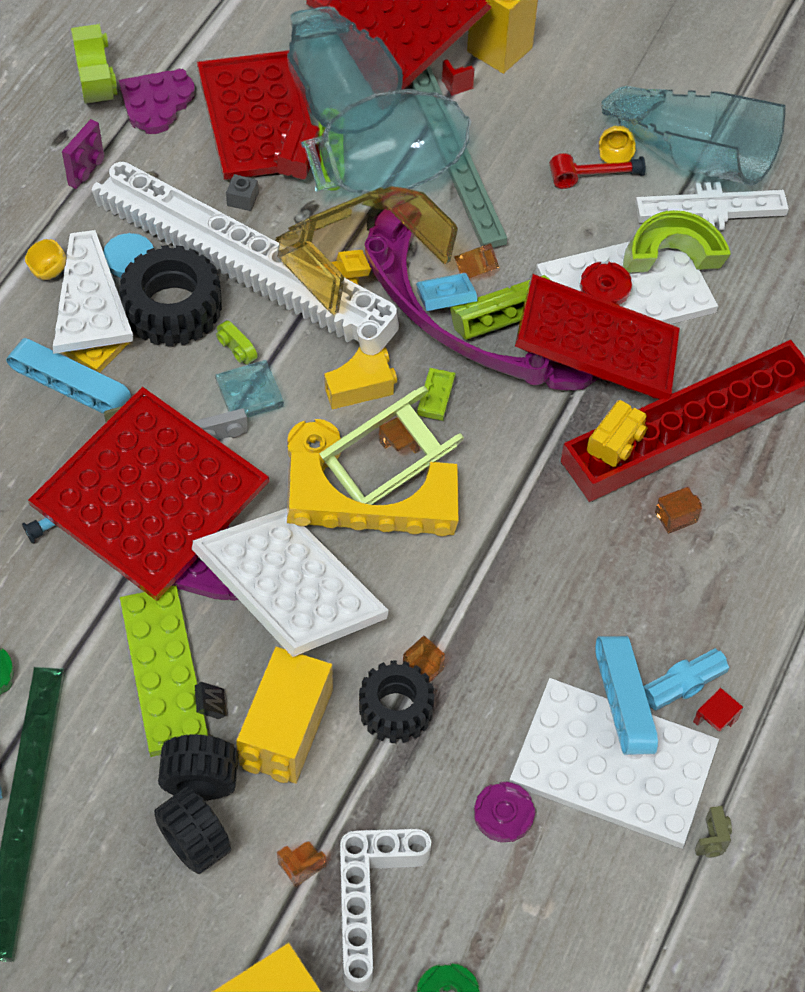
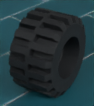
M397 660L390 661L388 666L383 662L378 664V670L372 668L368 672V677H364L362 680V688L359 691V715H361V722L363 726L368 725L367 731L371 735L377 733V739L381 741L389 738V743L396 744V739H402V743L409 742L410 736L416 739L420 736V730L425 732L429 721L432 720L435 695L433 694V684L429 683V676L426 673L421 674L420 667L416 665L413 668L409 667L410 662L403 661V665L397 664ZM397 693L407 696L413 704L403 710H391L383 706L380 700L389 694Z
M190 734L170 738V740L165 741L164 745H162L158 785L162 790L171 795L177 794L185 787L190 788L205 801L227 797L236 788L238 749L230 742L208 735Z
M185 787L154 809L155 820L161 833L175 854L191 871L201 874L231 852L229 837L220 820L205 800L192 789Z

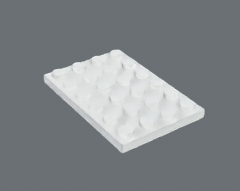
M629 242L539 263L536 266V272L538 276L546 275L554 282L581 291L580 282L583 271L595 262H601V264L614 262L623 266L624 253ZM674 248L658 250V258L648 272L630 273L632 278L631 294L624 303L620 304L622 307L668 324L716 313L718 305L700 270H696L693 261L686 253Z
M287 508L193 540L192 550L292 657L387 619L389 610L305 526L287 523Z
M549 678L509 782L521 786L528 792L683 849L719 739L652 715L658 736L656 754L624 755L621 750L608 699Z

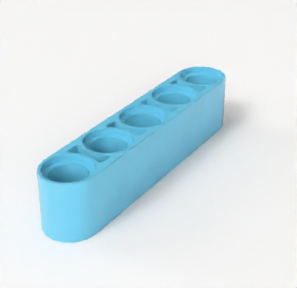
M23 338L6 358L8 365L16 372L103 414L106 410L123 406L131 397L128 388L120 382L59 353L53 354V350L27 338Z
M598 636L595 644L596 659L621 750L624 755L656 754L658 748L657 731L628 636Z

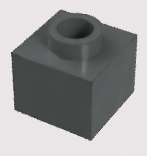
M234 174L226 191L227 206L251 211L258 195V180Z

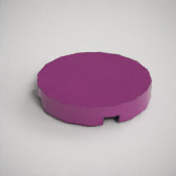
M500 782L499 784H491L485 787L477 796L474 805V819L480 832L489 839L501 843L514 842L524 837L531 829L535 817V807L529 793L521 786L510 782Z

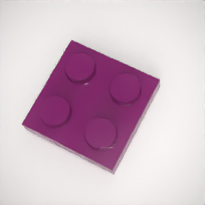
M92 119L85 124L62 150L68 186L75 189L82 182H85L95 167L104 160L105 154L99 122Z

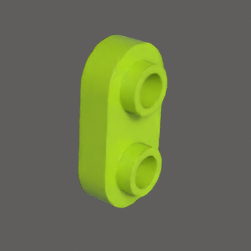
M226 320L217 326L218 332L216 337L222 346H228L238 362L248 365L258 358L253 344L232 322Z

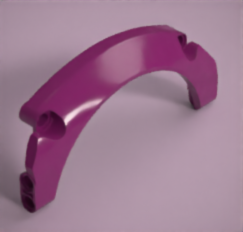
M402 195L379 214L375 226L369 229L368 238L365 240V257L389 297L427 334L474 362L518 379H524L531 385H539L545 382L551 389L581 390L599 379V377L551 361L548 358L528 352L525 357L487 352L442 329L427 315L417 301L408 279L406 266L410 244L424 219L426 211L414 200L406 195Z

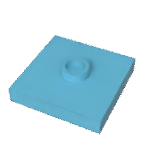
M466 273L416 283L417 292L426 311L477 301V293Z

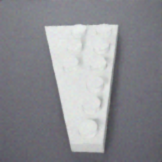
M95 230L70 233L64 281L62 283L58 309V320L55 328L56 333L53 342V354L133 341L132 330Z

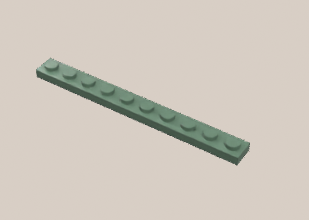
M429 66L410 83L414 95L482 250L507 245V236L433 71Z

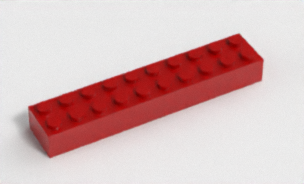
M788 340L672 393L669 399L661 398L638 409L646 414L644 426L647 427V431L640 442L637 440L633 442V450L627 460L621 459L614 467L602 461L601 458L598 459L589 454L587 451L589 438L596 429L563 444L561 463L587 500L591 502L804 402L805 356L792 340Z

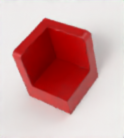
M448 59L442 61L441 80L452 96L473 89L475 69L472 65L454 69Z
M720 688L697 710L693 722L698 726L706 720L717 731H721L726 725L731 727L739 719L743 706Z

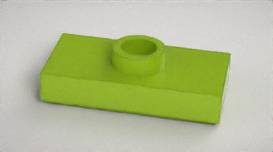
M429 368L424 385L428 392L420 399L417 409L418 416L444 420L456 373Z

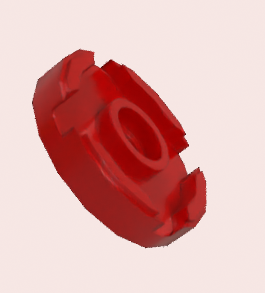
M595 262L583 271L580 289L584 293L620 305L631 294L632 278L630 273L617 263L608 262V264H601V262Z

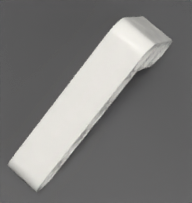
M423 830L351 831L341 839L343 973L345 985L354 992L365 991L371 985L373 978L369 869L423 866L429 860L431 849L430 836ZM413 844H420L424 847V850L413 852L409 847ZM382 845H389L393 848V851L382 853L378 848ZM351 846H358L362 851L358 854H351L347 849ZM356 875L360 876L363 881L355 885L348 882V878ZM352 906H360L364 909V912L360 915H353L348 910ZM359 936L366 942L362 946L357 947L351 945L349 940L352 937ZM359 967L364 969L367 974L362 978H354L350 975V971Z

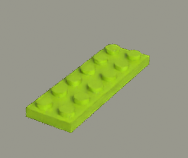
M171 586L158 601L145 592L120 597L150 757L161 755L162 745H164L165 741L170 740V738L190 734L208 735L204 715L196 712L195 685L197 681L177 586Z

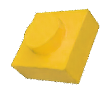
M362 249L338 252L336 260L344 278L369 276L371 268Z

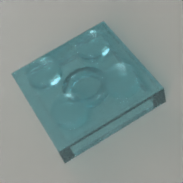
M266 360L215 374L217 385L228 412L244 408L246 417L249 418L284 407V400Z

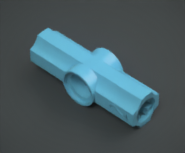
M714 648L690 662L682 660L676 663L664 676L643 686L649 707L656 711L680 697L688 699L694 696L706 683L728 672L727 658L721 651Z

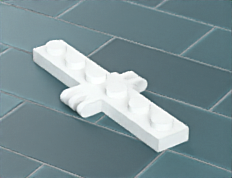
M710 182L704 183V190H702L701 183H695V194L636 197L635 202L639 223H644L648 218L660 212L680 210L696 214L709 221L713 226L716 223L718 230H724V222H727L728 218L787 216L789 209L784 190L723 193L720 182H714V190H712Z

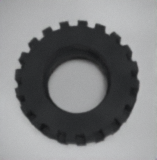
M169 245L161 246V249L155 250V248L146 251L147 254H140L135 257L134 263L130 262L125 268V272L120 279L121 286L119 287L121 303L133 332H137V335L143 340L150 339V343L156 345L165 343V346H174L176 343H181V345L189 344V340L192 339L196 341L203 337V332L207 334L213 328V323L218 322L220 311L222 310V296L217 269L203 254L199 256L198 251L191 248L185 250L184 246L176 245L175 248H169ZM167 288H181L192 293L185 300L171 304L159 303L150 299L155 293Z

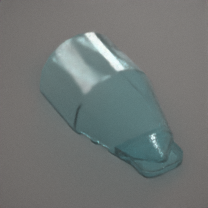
M325 6L296 11L290 15L292 32L289 53L287 55L288 67L295 86L311 114L323 127L338 133H360L376 127L388 117L400 99L403 74L402 69L382 39L379 37L371 38L369 32L365 29L359 31L356 29L355 23L341 16L333 7Z
M623 86L614 90L601 102L603 115L617 118L619 126L628 128L633 133L636 141L676 168L749 186H754L762 181L771 169L779 152L784 133L786 105L719 91H711L709 96L696 95V91L688 90V95L673 94V90Z

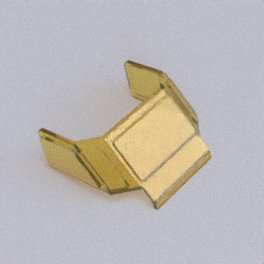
M394 186L385 189L380 187L308 217L289 227V231L275 239L279 243L277 257L314 297L334 315L340 309L344 276L312 243L314 231L350 217L352 210L361 205L390 210L443 264H447L451 261L458 231L457 225L424 192Z

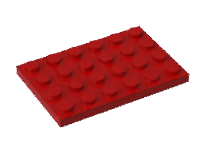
M286 50L198 61L197 71L223 179H232L234 174L250 177L278 173L277 162H274V155L277 147L282 148L281 136L283 130L289 129L290 123L293 120L303 122L305 125L311 124L292 51ZM318 146L310 168L321 167Z
M532 274L515 347L570 366L576 370L592 374L603 380L614 382L625 388L644 393L652 398L669 399L672 394L680 328Z

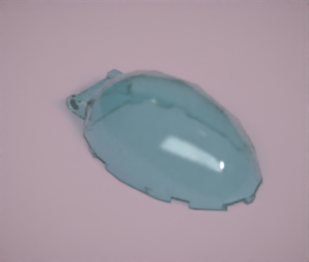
M414 89L375 93L348 105L328 122L322 136L301 142L302 148L306 150L316 183L314 187L315 192L338 186L351 193L382 196L403 193L430 182L455 164L469 144L471 119L464 114L457 104L458 102L438 92H420ZM320 144L323 164L331 181L328 183L325 181L315 145Z

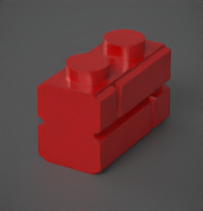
M293 120L290 123L289 129L283 130L281 136L282 148L277 147L274 155V162H277L279 174L293 175V177L299 179L307 177L319 144L320 128L318 126L305 125L303 122Z

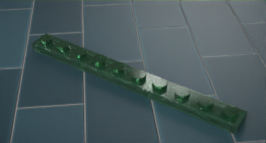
M34 667L0 846V961L14 962L65 677L64 669Z

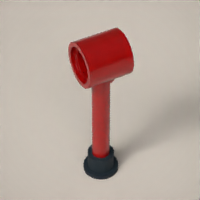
M561 153L555 155L549 162L554 185L561 189L574 186L578 181V175L630 172V174L644 176L646 171L643 156H640L639 159H630L629 162L577 165L570 154Z

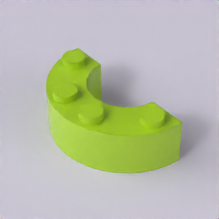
M100 24L71 28L84 103L114 100L113 95H118L117 83L113 68L108 67L104 48L109 47L107 34L101 33Z
M670 210L651 216L639 227L625 250L623 267L629 273L648 272L658 258V250L674 248L686 253L693 261L696 270L719 269L730 257L731 253L722 234L709 221L690 212Z

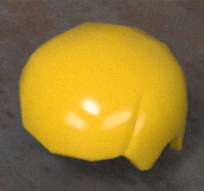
M612 126L605 129L599 138L600 157L606 163L629 162L635 154L636 143L633 133L624 126Z
M43 239L36 242L28 249L25 256V263L36 278L41 280H50L59 276L66 266L67 257L64 250L52 239Z

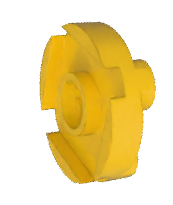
M314 419L315 422L306 423V420L299 422L288 434V456L290 457L291 451L321 453L341 439L338 429L332 423L322 419ZM309 442H320L318 448H311ZM341 453L335 456L337 460L340 457ZM319 454L320 465L324 471L328 465Z

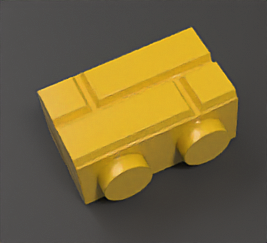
M622 400L617 401L590 436L587 447L588 453L598 459L601 458L602 461L612 467L616 466L621 459L626 461L633 450V442L635 440L640 442L647 431V427L644 426L646 414L636 408H631V405Z

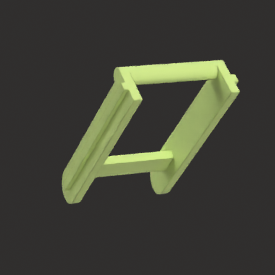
M425 386L412 391L319 453L353 500L373 505L429 467L430 462L438 461L457 448V445L464 440L463 435L459 433L440 445L411 407L412 404L427 394L428 389ZM394 416H397L426 456L365 497L335 456Z

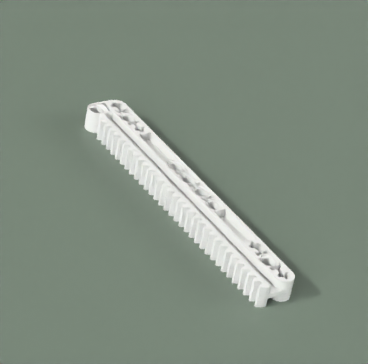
M118 162L112 165L109 170L110 177L102 185L96 182L92 187V193L98 207L103 205L105 211L111 209L113 215L119 214L120 219L126 218L129 224L134 222L135 227L141 226L144 232L149 230L151 236L157 234L159 240L165 238L166 244L173 243L174 248L178 245L184 246L185 250L191 248L198 251L199 256L203 254L216 269L220 268L221 274L228 273L230 279L236 277L239 284L244 281L247 288L253 286L254 292L261 290L263 297L269 294L271 301L277 299L278 305L286 304L287 310L294 308L296 315L302 312L303 318L311 317L313 324L319 321L320 328L327 326L330 333L336 330L337 337L340 338L344 335L346 342L353 339L359 341L360 349L364 354L375 355L379 353L399 329L397 309L390 301L126 162Z

